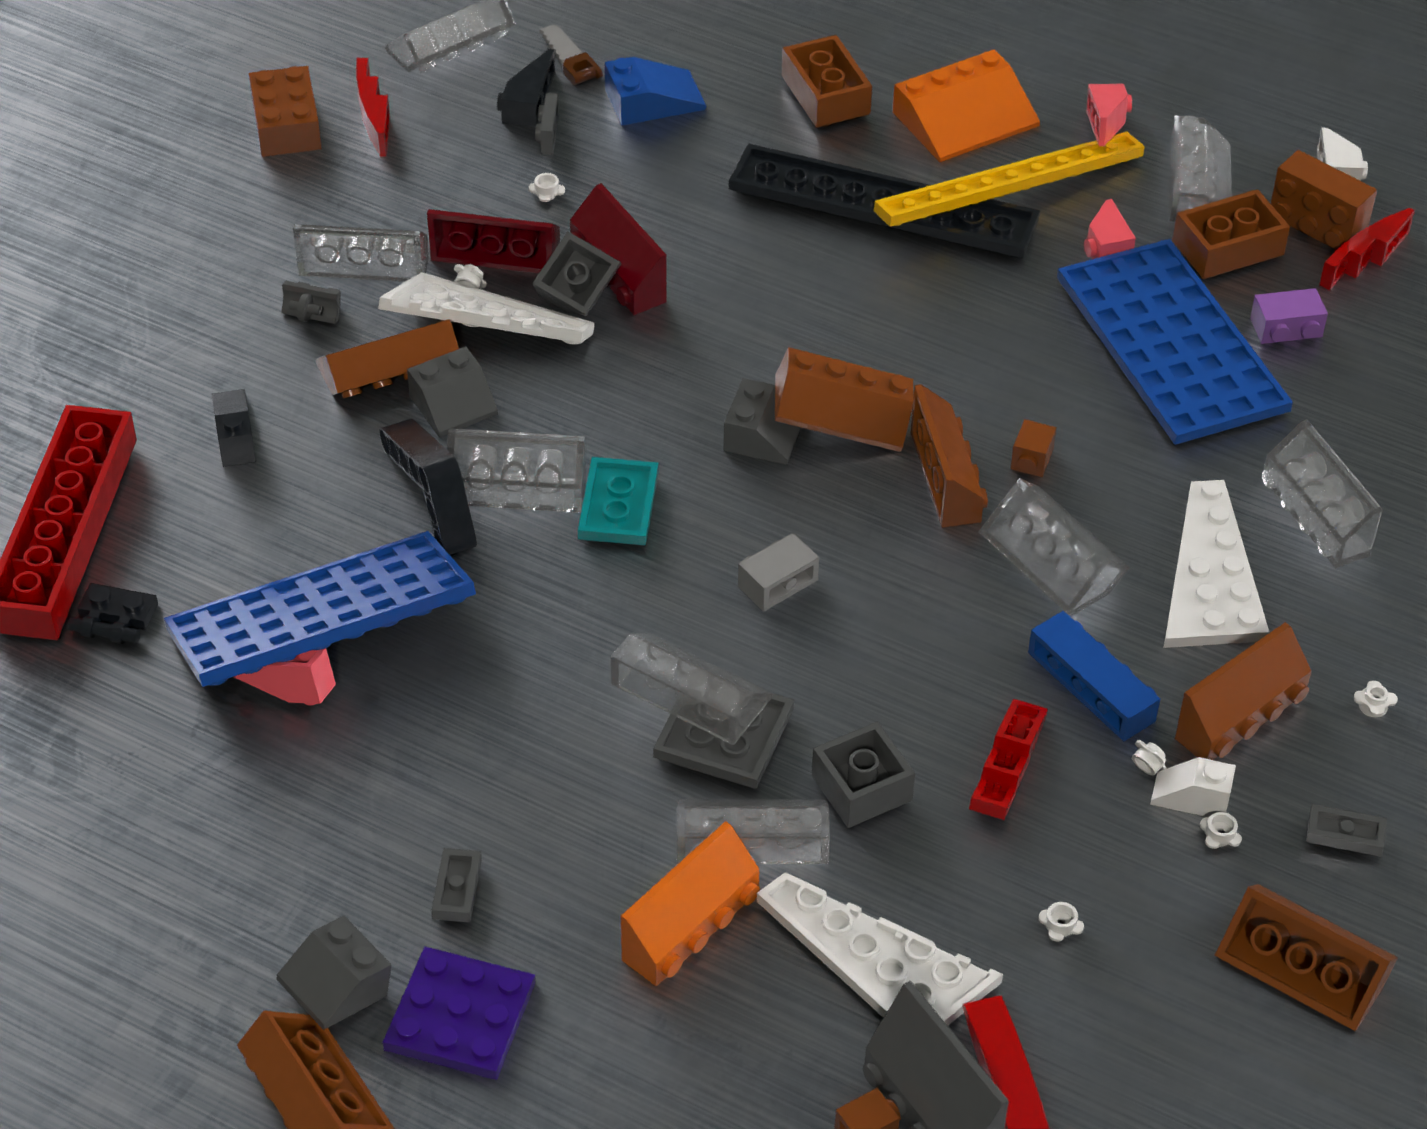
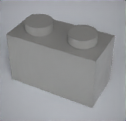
M791 533L781 540L774 541L760 552L747 556L742 562L738 563V587L764 612L818 581L819 556L794 533Z

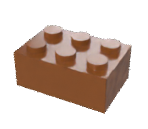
M837 35L782 47L781 76L816 128L871 114L872 84Z
M292 66L284 69L261 70L249 73L262 157L321 150L319 121L308 66Z
M1297 150L1278 167L1270 204L1289 226L1337 250L1342 244L1369 226L1378 189Z
M1256 189L1177 212L1172 241L1203 279L1284 255L1290 226L1264 195Z

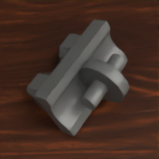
M285 281L282 284L284 297L281 313L297 316L298 320L304 322L313 319L336 324L339 321L341 297L339 289H326L311 286L309 283Z

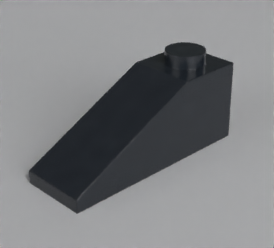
M554 49L546 50L507 81L504 92L499 93L497 98V110L501 111L502 123L536 127V123H539V105H544L546 93H549L555 75Z
M245 389L212 393L222 466L228 467L256 462Z

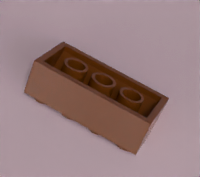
M448 319L315 359L331 394L341 393L343 398L362 393L360 387L372 383L374 389L393 384L391 377L401 374L407 380L408 368L458 350L459 347L451 320Z
M788 347L775 374V421L901 452L913 408L914 389L912 378Z
M922 384L915 385L910 433L941 527L981 523L983 508L988 506V498L985 488H980L978 466L971 463V447L969 441L963 439L962 420L960 417L955 416L953 407L949 402Z
M1284 622L1184 692L1175 739L1197 758L1214 760L1217 757H1225L1239 741L1250 739L1260 726L1267 721H1275L1285 708L1292 703H1300L1309 692L1308 683L1312 671L1291 626Z
M1259 884L1247 888L1214 955L1354 1031H1357L1381 993L1398 959L1397 956Z
M263 1010L237 1044V1047L246 1059V1065L257 1076L264 1087L265 1095L274 1103L283 1117L284 1125L288 1129H395L329 1029L323 1030L310 1015Z

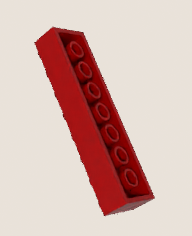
M75 405L65 406L0 559V634L58 640L137 441L131 412Z

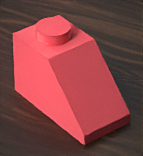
M1112 199L1104 202L1089 225L1088 236L1084 240V250L1087 257H1091V259L1133 249L1135 246L1136 238Z

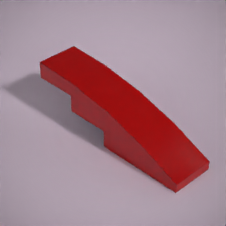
M357 58L356 80L362 121L380 157H386L390 125L388 95H380L378 76H370L369 58Z
M1407 208L1387 216L1361 230L1342 244L1324 262L1319 286L1331 290L1344 274L1357 278L1369 262L1382 266L1409 234L1415 210Z
M1013 699L995 735L993 748L983 766L981 779L971 797L969 810L1005 820L1033 754L1047 716V708Z
M1002 995L964 1003L962 1006L978 1064L1009 1100L1004 1129H1050L1029 1063Z

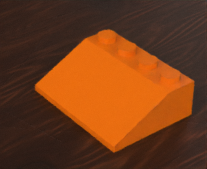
M995 49L894 84L892 113L939 162L1040 126V120L1011 65Z

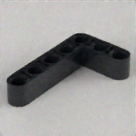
M412 418L380 428V439L388 457L423 489L434 538L449 555L475 548L477 546L475 530L461 471L454 455Z

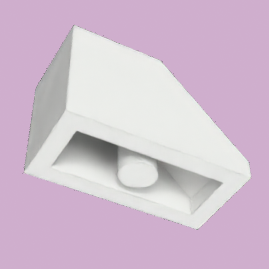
M1321 128L1317 146L1318 160L1360 181L1361 179H1366L1368 163L1363 161L1361 148L1329 128Z
M1198 757L1161 770L1156 775L1150 805L1204 817H1210L1217 812L1226 813L1236 765Z

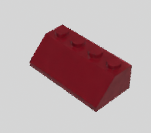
M602 183L596 185L571 217L570 233L621 262L620 267L606 287H609L616 294L619 303L622 306L625 305L633 315L666 303L667 255Z
M432 209L427 211L431 261L540 273L560 243V227L552 223Z

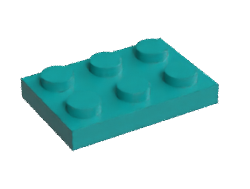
M592 457L578 525V540L646 546L659 473V462Z

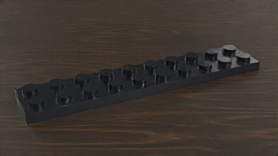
M749 143L729 179L728 190L763 197L773 201L793 204L803 208L823 211L1019 258H1024L1040 216V210L989 199L978 204L967 205L953 211L942 212L924 219H917L899 226L890 227L874 212L875 200L930 185Z

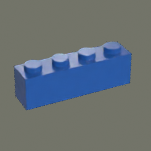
M1061 611L1031 629L1028 653L1123 742L1156 722L1160 698L1156 692L1140 681L1127 665L1119 662L1104 644L1097 642L1086 632L1078 621L1073 620L1067 613Z

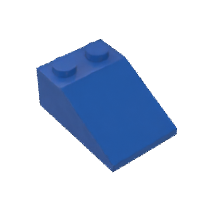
M636 57L618 58L604 62L605 91L621 126L706 110V104L688 69Z

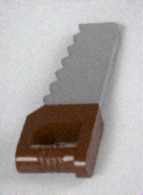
M553 24L540 29V34H543V38L546 39L549 48L555 50L556 58L562 64L563 74L573 85L593 78L599 79L603 77V72L598 64L587 52L583 53L558 25Z

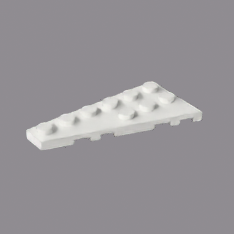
M423 272L382 295L379 299L378 309L440 320L450 319L451 322L462 323L468 327L481 326L558 339L568 344H580L593 335L595 325L591 321Z
M1192 481L1188 495L1163 648L1257 642L1269 634V629L1225 481Z
M786 872L757 893V902L883 1018L903 984L910 980L947 1026L964 1013L962 1006L964 1003L981 1000L1002 983V973L991 968L987 972L971 964V959L959 953L955 957L936 948L934 941L882 917L879 920L862 913L861 907L850 902L847 905L827 897L825 890Z

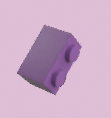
M1312 288L1257 294L1254 296L1250 319L1261 344L1323 337L1328 313L1317 289Z

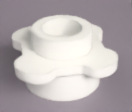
M542 173L536 176L534 183L529 185V192L535 193L540 201L549 202L556 195H563L565 187L559 185V179L556 175Z
M466 264L465 266L455 265L454 271L457 272L455 282L478 289L479 287H486L487 282L483 280L484 273L478 267L471 264Z
M1369 681L1364 690L1355 692L1354 701L1359 704L1360 710L1365 715L1377 718L1384 716L1389 706H1395L1398 697L1396 694L1388 692L1380 682Z
M1141 740L1135 742L1138 750L1132 755V760L1138 768L1151 776H1155L1158 771L1167 769L1164 764L1166 762V755L1160 747L1152 742H1148L1147 745Z
M1217 812L1201 820L1200 828L1205 831V844L1209 848L1217 849L1226 845L1237 847L1241 844L1242 836L1237 833L1238 823L1232 815L1225 812Z
M1056 902L1048 910H1042L1039 913V922L1047 927L1049 931L1048 937L1053 941L1060 942L1068 935H1079L1083 932L1084 924L1078 920L1077 910L1069 903Z

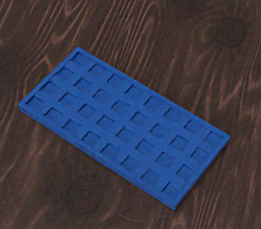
M1170 239L1058 268L1057 279L1174 445L1291 412L1293 401Z
M425 531L165 617L164 621L168 633L201 686H216L226 682L228 678L243 673L252 674L258 672L263 666L275 662L291 661L297 655L310 650L325 649L331 643L346 638L355 639L361 637L369 630L378 627H391L397 624L399 620L411 616L426 615L434 608L446 604H459L467 597L476 595L472 579L429 531Z

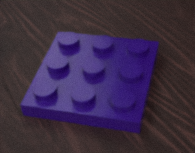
M424 946L383 1040L384 1051L497 1080L536 984L535 974Z

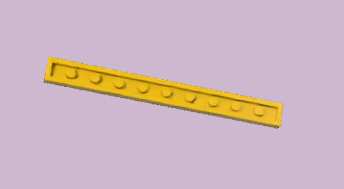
M1124 132L1114 135L1105 146H1098L1097 140L875 200L874 212L890 227L899 226L906 222L924 219L946 211H953L960 207L978 204L985 200L1003 197L1010 193L1028 190L1035 186L1053 183L1060 179L1078 176L1082 173L1103 169L1121 162H1128L1129 160L1143 157L1145 146L1130 133Z

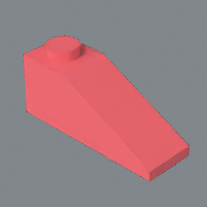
M1088 84L1086 113L1098 146H1105L1126 123V114L1132 110V95L1127 93L1124 84Z
M326 648L310 650L299 654L291 661L275 662L263 666L261 670L252 674L243 673L234 676V678L288 703H304L309 706L321 704L336 685Z

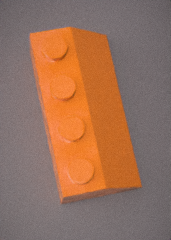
M725 821L621 915L622 961L655 986H658L666 977H673L681 968L684 960L692 953L700 952L713 933L718 929L726 928L732 921L734 914L742 906L750 905L757 898V893L760 891V869L732 825Z

